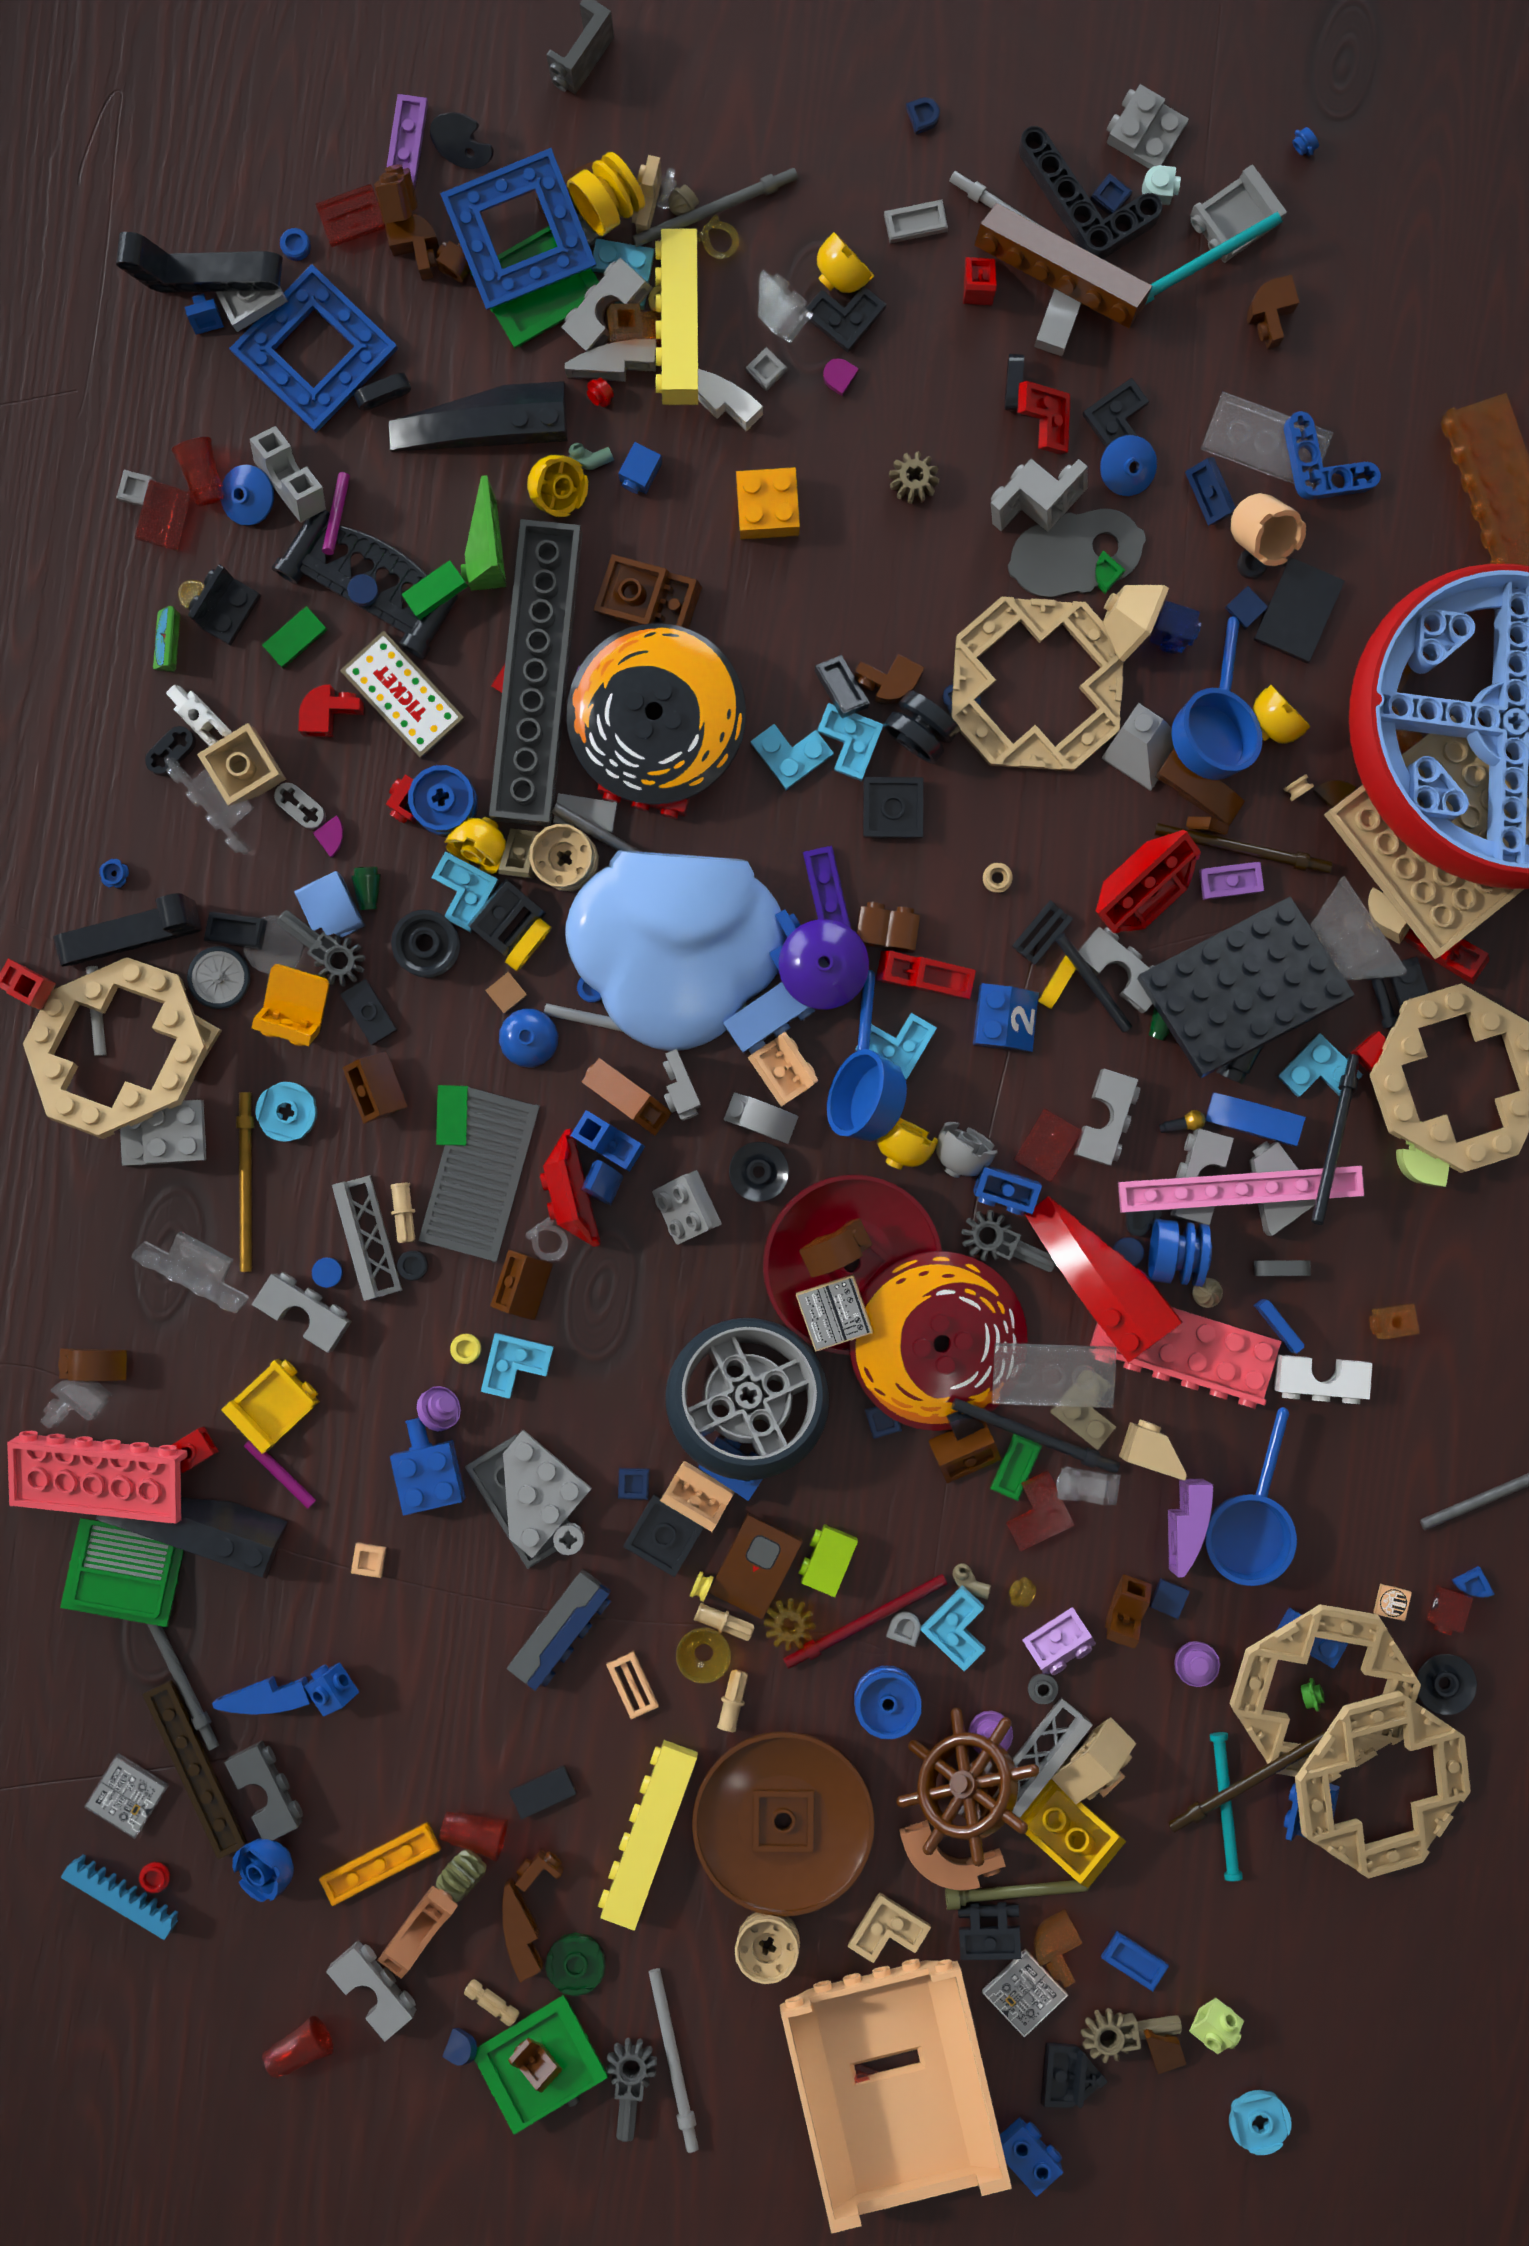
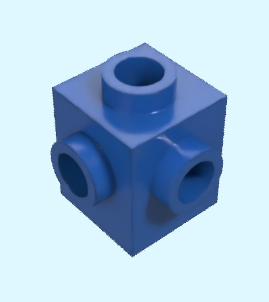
M340 1662L329 1668L327 1664L322 1665L311 1673L313 1679L304 1686L323 1717L343 1708L359 1693Z

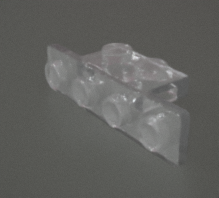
M168 757L165 763L169 766L166 771L177 784L182 782L189 790L186 792L187 797L195 806H203L208 812L205 816L208 822L216 830L221 828L228 836L225 841L235 853L240 851L242 854H248L251 849L233 829V826L255 809L249 800L228 806L206 769L192 780L174 758Z
M182 1231L176 1235L169 1253L144 1241L131 1256L132 1259L140 1262L142 1266L153 1269L166 1276L168 1280L192 1290L196 1295L213 1301L224 1310L238 1313L248 1301V1295L224 1283L233 1259Z

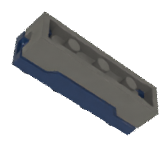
M582 1568L510 1662L507 1670L525 1684L527 1683L534 1691L537 1690L540 1684L546 1687L556 1674L552 1670L558 1661L564 1663L573 1652L574 1648L570 1645L578 1636L583 1639L592 1627L589 1620L595 1612L601 1615L609 1605L611 1600L607 1597L611 1590Z

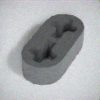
M1311 1260L1254 1261V1276H1311Z

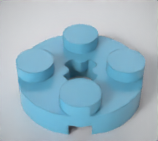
M292 1082L277 1083L260 1095L256 1104V1118L264 1133L272 1139L283 1142L303 1139L315 1125L317 1119L316 1100L306 1088ZM287 1103L292 1105L291 1110L294 1111L293 1117H288L287 1121L282 1119L283 1114L279 1113L280 1107H286Z
M1253 2090L1241 2095L1232 2102L1229 2114V2127L1235 2141L1244 2149L1249 2150L1250 2153L1255 2155H1268L1276 2152L1283 2146L1282 2142L1286 2139L1287 2134L1289 2136L1291 2131V2117L1285 2104L1275 2093ZM1259 2115L1263 2118H1268V2122L1263 2123V2129H1258L1256 2125H1252V2122Z

